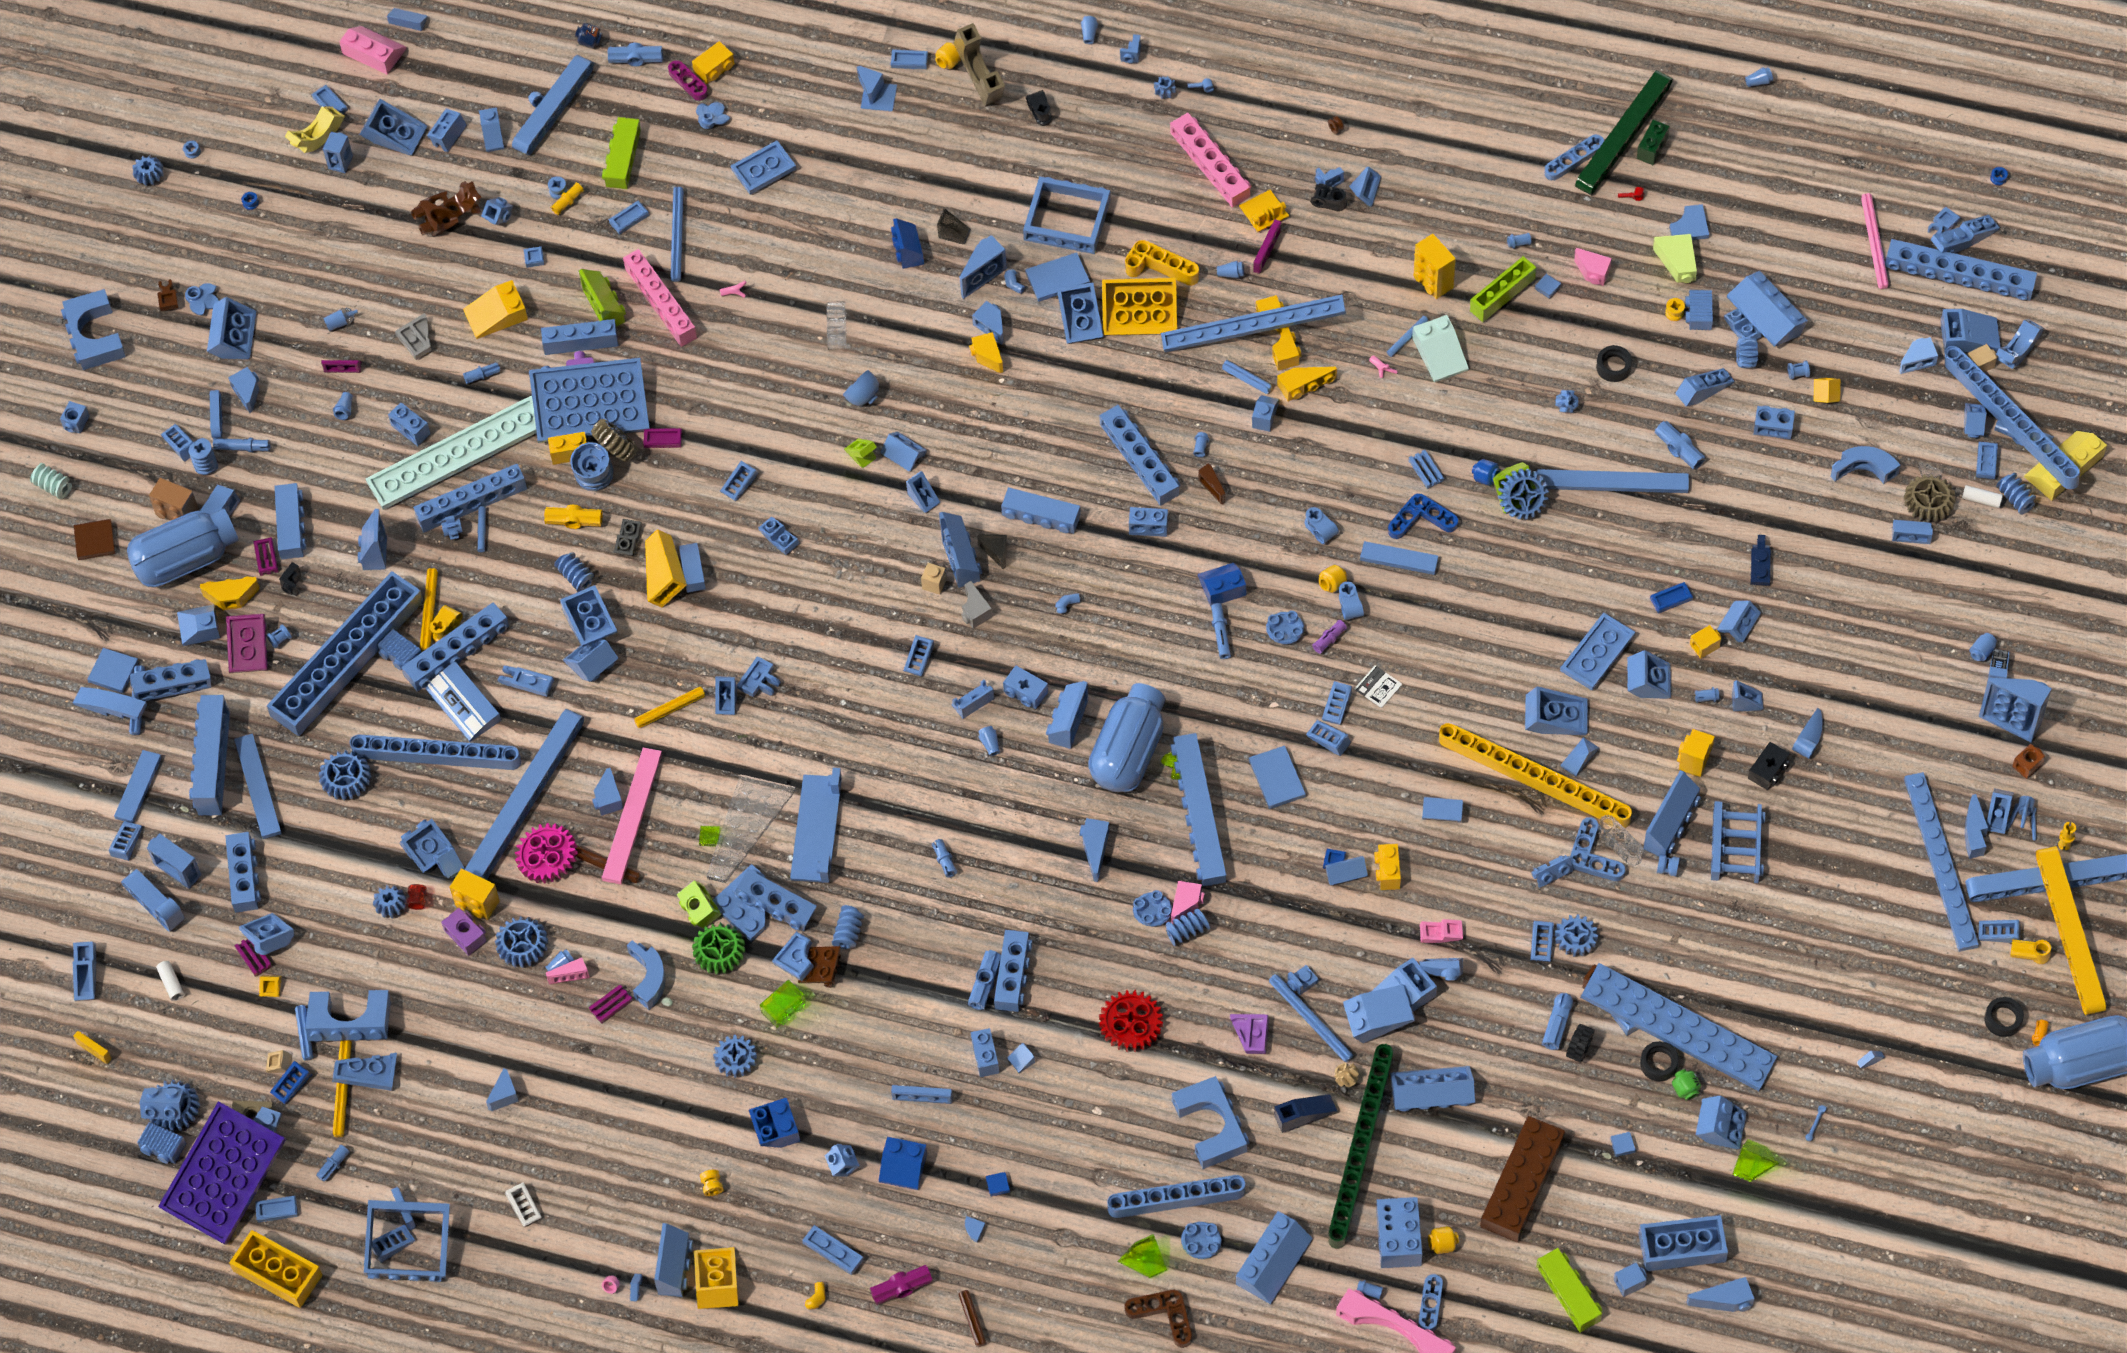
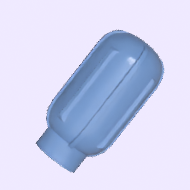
M225 509L212 514L205 511H194L134 537L128 544L127 553L131 568L138 580L147 587H159L216 562L224 554L225 547L238 542L239 539Z
M1133 684L1128 696L1116 701L1110 709L1088 761L1090 774L1101 788L1113 792H1130L1140 784L1163 731V718L1160 712L1166 698L1158 689L1147 684Z
M2119 1015L2109 1016L2056 1030L2042 1038L2039 1046L2025 1049L2022 1055L2023 1064L2031 1085L2038 1087L2051 1084L2055 1088L2070 1089L2127 1074V1018Z

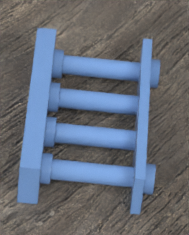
M1714 802L1711 880L1719 881L1720 874L1724 872L1754 874V883H1758L1759 876H1763L1764 865L1760 864L1761 823H1765V812H1762V804H1758L1756 813L1728 812L1726 809H1722V802ZM1725 819L1756 821V831L1725 829V827H1722V821H1725ZM1721 838H1754L1755 848L1727 847L1725 844H1721ZM1724 854L1755 856V866L1724 864V862H1720L1721 856H1724Z

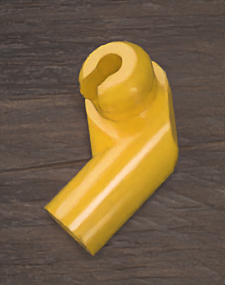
M824 1282L814 1284L815 1294L805 1301L807 1309H817L825 1302Z

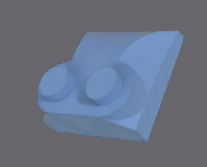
M273 913L239 926V930L254 944L255 952L261 955H267L277 949L286 947L291 943V939L294 936V930Z
M1463 958L1423 959L1419 962L1420 967L1424 971L1435 976L1445 977V980H1457L1463 974Z

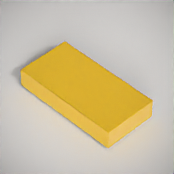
M80 1031L74 1034L73 1037L76 1043L105 1064L111 1061L108 1050Z

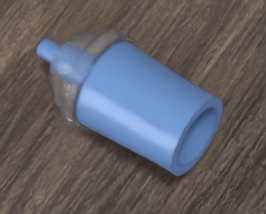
M342 307L323 319L328 330L332 331L339 327L350 325L354 320V314L358 313L357 309L352 311L350 308Z

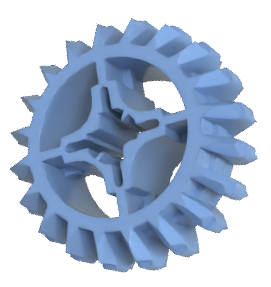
M1519 469L1518 474L1516 471H1512V477L1506 475L1505 477L1508 481H1501L1504 488H1498V491L1503 493L1498 498L1503 500L1500 502V506L1504 507V512H1509L1511 517L1516 515L1517 519H1521L1523 516L1525 520L1528 519L1529 515L1535 517V511L1541 513L1539 507H1546L1543 500H1549L1544 495L1549 490L1544 488L1547 486V483L1545 481L1542 482L1543 477L1541 475L1538 476L1536 471L1531 473L1530 469H1526L1525 472L1523 469ZM1525 480L1533 481L1536 489H1529ZM1517 483V488L1511 491L1514 485ZM1522 491L1527 492L1526 495H1524V497L1519 496L1521 495V493H1523ZM1535 497L1534 501L1530 505V500ZM1511 499L1519 500L1521 508H1515Z
M346 750L344 754L337 751V756L330 754V760L324 759L325 765L320 767V785H322L323 791L327 792L330 797L334 795L336 800L340 796L344 801L348 796L350 799H353L355 794L360 797L359 791H365V786H368L370 783V766L367 765V760L363 759L362 755H356L354 751L350 754ZM358 768L360 770V773L356 779L354 774L356 773L355 771ZM334 772L336 775L334 777L335 780L331 782L330 778L332 773Z
M520 916L519 920L516 921L513 917L511 923L505 922L506 927L500 926V932L496 933V951L502 960L505 959L507 965L512 962V966L516 967L519 963L520 967L523 968L525 963L531 966V961L538 963V957L544 956L543 951H547L546 944H548L547 932L542 924L538 925L536 919L532 921L528 916L524 920ZM533 934L537 937L535 945L531 941ZM508 939L512 941V948L510 950L506 947Z
M173 1079L171 1084L164 1081V1086L157 1085V1089H184L181 1119H149L150 1122L166 1130L170 1128V1131L173 1133L175 1128L182 1131L183 1125L189 1128L188 1122H195L194 1116L199 1114L197 1109L200 1108L199 1097L195 1089L191 1088L188 1083L184 1085L181 1080L176 1084Z

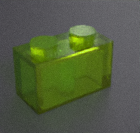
M788 979L759 1006L761 1013L778 1028L781 1024H786L790 1016L795 1012L801 1011L805 1006L806 1000L805 995Z

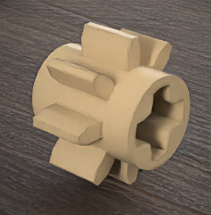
M1341 1063L1337 1066L1334 1077L1340 1087L1343 1085L1351 1087L1356 1084L1359 1075L1357 1067L1353 1063L1350 1065Z

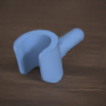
M1209 78L1199 83H1188V88L1203 87L1205 92H1212L1214 90L1212 81Z

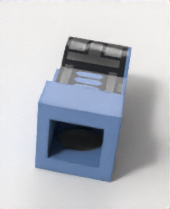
M1994 648L1988 680L1990 677L2007 678L2009 651Z

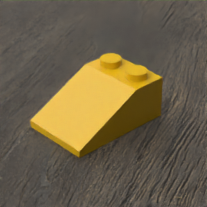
M513 280L493 287L463 309L476 339L528 320L525 306Z
M734 1247L694 1250L698 1309L738 1306Z

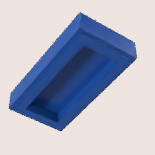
M1683 582L1650 595V600L1659 614L1692 601L1693 596L1686 583Z

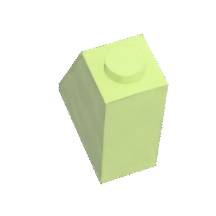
M1691 234L1654 237L1653 250L1677 283L1696 281L1697 269Z

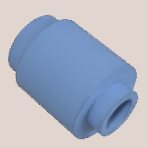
M1989 633L1980 635L1969 649L1971 657L1976 661H1985L1994 648H1996V638Z

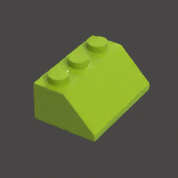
M578 270L582 290L599 321L615 319L616 326L625 323L624 315H626V311L622 304H618L616 292L610 290L609 287L611 285L608 278L603 277L600 271Z

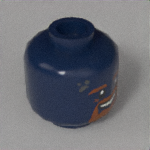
M583 23L582 27H577L575 37L578 38V44L588 48L598 46L602 36L600 28L589 23Z

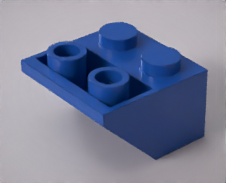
M897 218L893 219L894 226L891 227L893 246L896 249L897 262H901L903 269L924 265L923 252L916 225Z
M787 1097L749 1109L760 1146L782 1148L800 1142L798 1129Z

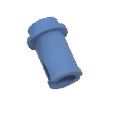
M1530 233L1515 236L1510 234L1507 237L1508 247L1514 249L1515 246L1530 245Z
M1198 432L1194 438L1196 443L1193 454L1196 457H1204L1209 437L1207 433Z
M1712 687V689L1695 690L1696 703L1712 700L1716 702V700H1719L1718 688L1714 689Z
M1359 1280L1358 1291L1364 1295L1380 1299L1383 1287L1366 1283V1280Z

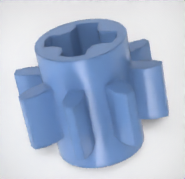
M1168 76L1159 77L1158 82H1154L1155 95L1159 94L1161 99L1171 98V94L1176 93L1175 80L1171 81Z
M1561 390V394L1556 396L1555 405L1560 408V412L1572 413L1573 409L1578 407V397L1574 395V391Z
M454 515L445 517L446 522L441 523L444 537L450 536V540L459 538L458 533L463 532L460 519H454Z

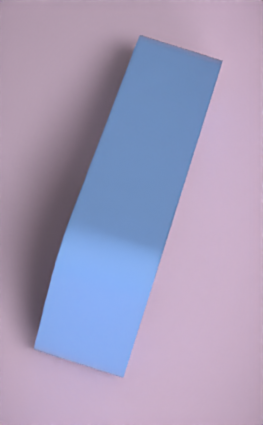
M137 869L121 881L124 888L167 931L170 932L185 919L177 903L172 898L167 899Z

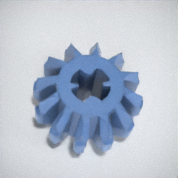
M151 155L147 158L142 156L141 160L136 159V164L132 167L134 178L137 179L139 184L144 183L145 186L148 183L154 186V181L160 182V177L163 176L162 163L159 162L157 157L152 158Z
M1739 338L1736 345V362L1738 367H1755L1758 361V343L1756 338Z
M386 885V889L379 888V893L374 894L373 906L378 914H382V917L385 918L389 914L390 918L393 919V914L400 915V910H405L406 906L404 903L407 900L401 889L398 890L397 886L394 885L390 889Z

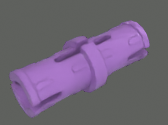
M1338 620L1329 630H1325L1323 635L1312 644L1313 649L1321 654L1327 646L1336 642V638L1347 629L1345 623Z

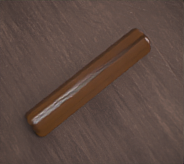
M968 1290L959 1292V1298L976 1347L985 1346L986 1339Z

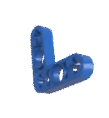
M1414 494L1389 523L1388 534L1393 539L1402 538L1420 516L1446 532H1454L1458 527V518L1455 514L1425 495ZM1422 501V504L1415 505L1416 502ZM1433 509L1439 511V515L1431 516L1429 514V511ZM1410 513L1413 515V518L1406 520L1403 518V514ZM1446 521H1453V524L1450 523L1449 525H1447ZM1399 525H1400V531H1399V530H1396V531L1394 532V531H1393V528H1394V529H1397V528L1399 527Z

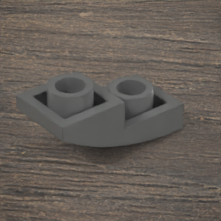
M622 520L620 533L617 535L615 554L633 556L642 527L640 521Z

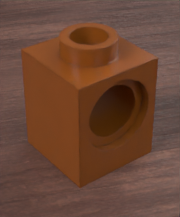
M2029 744L2015 757L2012 767L2028 779L2043 765L2045 755L2039 748ZM2026 759H2032L2034 762H2029Z

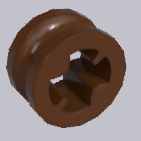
M1338 116L1333 117V120H1328V126L1334 134H1338L1339 130H1344V125Z

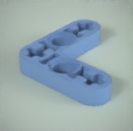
M1592 817L1583 819L1570 855L1573 869L1612 881L1622 880L1625 876V866L1621 862L1591 854L1598 832V822ZM1591 824L1592 828L1590 829L1588 835L1586 834L1587 826ZM1581 840H1586L1590 845L1583 848L1578 843ZM1577 858H1581V861L1576 863ZM1587 860H1590V861H1589V866L1587 867V866H1586ZM1600 862L1603 867L1600 870H1596L1592 867V864ZM1606 865H1609L1608 871L1605 872V871H1606ZM1618 868L1619 872L1617 874H1613L1614 870Z

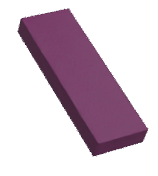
M1274 219L1253 262V272L1261 273L1281 233V221Z

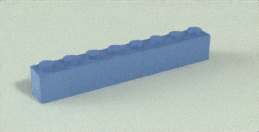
M1197 734L1173 737V744H1170L1172 756L1176 755L1177 762H1174L1175 772L1180 774L1178 787L1179 791L1184 793V797H1181L1183 809L1187 808L1188 815H1185L1187 827H1191L1192 833H1189L1190 844L1195 846V851H1192L1193 859L1199 865V868L1196 869L1197 878L1202 880L1203 886L1225 883L1226 872Z

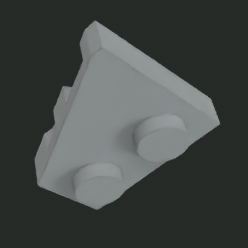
M425 313L395 331L396 336L415 360L431 351L428 322Z

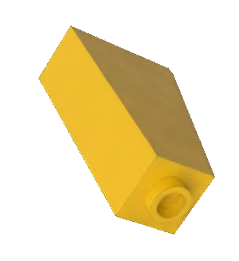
M657 529L645 540L647 600L662 608L687 584L672 536Z

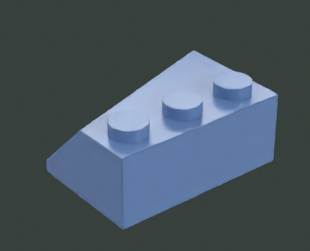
M940 512L942 543L958 588L963 587L970 581L972 583L980 582L982 569L980 563H976V552L974 547H971L970 535L968 531L966 532L962 516Z

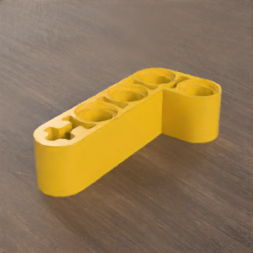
M1146 240L1137 241L1125 259V270L1129 277H1137L1145 267H1149L1170 278H1176L1177 281L1189 286H1193L1199 281V267L1196 263Z

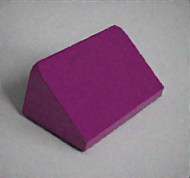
M321 360L325 373L361 372V360Z

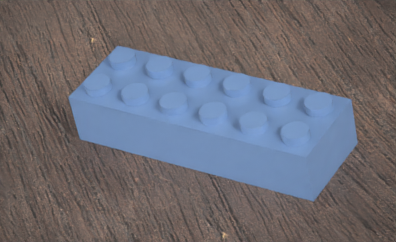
M201 695L200 702H197L199 719L195 721L197 736L194 737V748H196V754L192 755V763L195 766L194 771H191L193 788L189 790L190 800H193V808H196L198 815H222L230 711L224 695Z

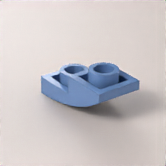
M1738 309L1724 315L1727 324L1738 338L1751 337L1756 338V340L1761 338L1760 331Z
M770 517L758 528L785 555L800 544L799 540L773 517Z

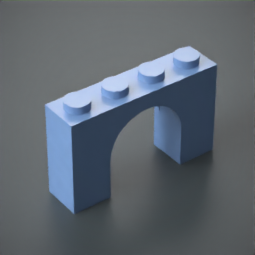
M105 289L62 301L64 309H61L63 319L68 320V324H65L68 335L72 334L73 337L70 339L72 349L77 351L74 354L77 364L81 363L83 370L126 357L118 333L99 339H89L81 335L82 328L87 322L112 314Z
M369 990L365 1012L359 1018L352 1021H338L331 1017L332 1001L329 991L310 992L305 1027L308 1041L387 1039L391 1006L389 990Z
M1216 1076L1171 1093L1172 1103L1179 1118L1207 1109L1217 1112L1224 1119L1225 1126L1218 1135L1195 1144V1153L1202 1169L1246 1153L1247 1144H1249L1246 1133L1241 1132L1239 1117L1237 1115L1234 1116L1232 1112L1234 1108L1230 1098L1226 1099L1224 1095L1226 1093L1222 1081L1218 1082Z

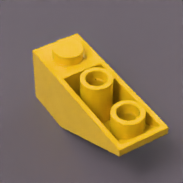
M1292 368L1277 375V386L1288 402L1293 399L1296 400L1303 394L1313 392L1324 384L1332 383L1337 378V368Z

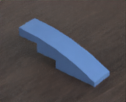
M86 687L80 688L73 701V705L108 716V714L120 718L126 716L137 721L140 720L147 706L146 701L111 691Z

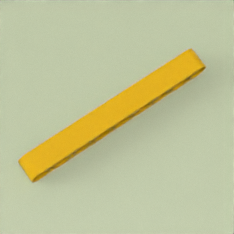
M2053 846L2036 850L2038 867L2082 1010L2085 1015L2106 1011L2105 999L2058 848Z

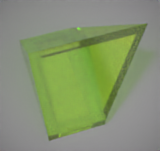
M1747 1139L1740 1151L1732 1175L1751 1182L1780 1163L1766 1146Z
M1154 1234L1135 1242L1117 1261L1148 1278L1167 1271Z

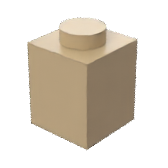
M1988 344L1967 354L1983 372L1995 368L1997 355L1993 349H1990Z
M927 563L921 577L922 589L940 595L947 580L946 568Z

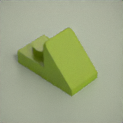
M858 438L844 448L847 454L862 468L876 459L873 450L877 447L873 441Z

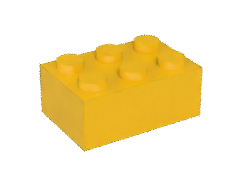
M1432 233L1415 244L1413 276L1417 282H1421L1429 295H1433L1435 299H1438L1454 288L1456 258Z

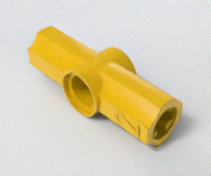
M574 504L568 505L566 508L546 507L544 522L545 524L565 525L570 529H578L581 526L601 527L603 511L600 509H583L581 506Z

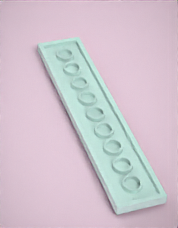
M532 396L365 478L381 508L384 510L536 434Z

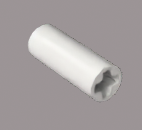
M1965 485L1962 499L1999 508L2003 495Z
M170 961L159 963L156 968L171 1001L182 999L185 994Z

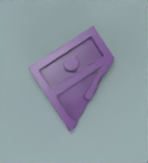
M1230 1014V1019L1245 1053L1266 1054L1268 1014Z

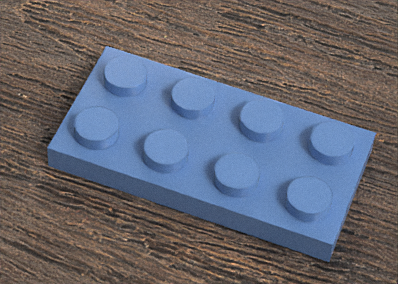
M1603 613L1561 666L1560 671L1588 689L1593 690L1634 638L1635 631Z

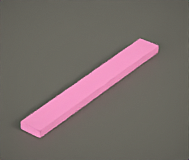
M648 748L642 749L602 875V881L622 884L661 760L662 751Z

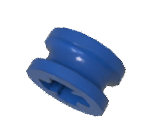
M2003 167L1994 168L1991 172V182L1998 186L2005 184L2008 176L2007 170Z
M254 192L243 194L241 201L245 209L253 210L258 207L259 200Z

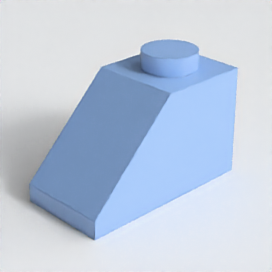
M1931 337L1919 338L1912 342L1901 361L1900 374L1936 365L1938 354Z

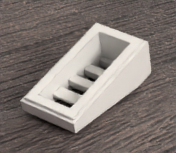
M524 1183L505 1191V1195L523 1227L542 1218ZM520 1192L523 1193L522 1196L516 1199L513 1198V1196H515L516 1194ZM526 1198L527 1202L517 1206L516 1203ZM530 1205V1209L521 1213V1209ZM534 1212V1216L526 1220L524 1219V1216Z

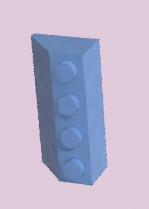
M1760 271L1745 277L1726 296L1774 347L1800 336L1808 322Z
M1682 770L1679 771L1646 831L1644 850L1659 857L1660 854L1667 856L1668 853L1671 854L1676 845L1674 843L1675 839L1681 837L1684 831V823H1688L1692 817V808L1697 807L1701 800L1699 796L1700 788Z
M1470 1066L1390 1073L1395 1110L1408 1111L1411 1108L1429 1109L1432 1106L1446 1108L1455 1104L1467 1106L1470 1103H1475L1474 1079Z
M1277 1211L1237 1273L1236 1285L1272 1304L1313 1238L1295 1220Z

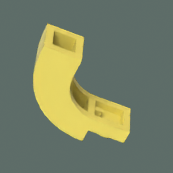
M322 106L310 126L301 131H287L285 137L290 140V144L294 147L301 149L305 153L312 152L326 143L330 132L336 133L345 116L334 107Z

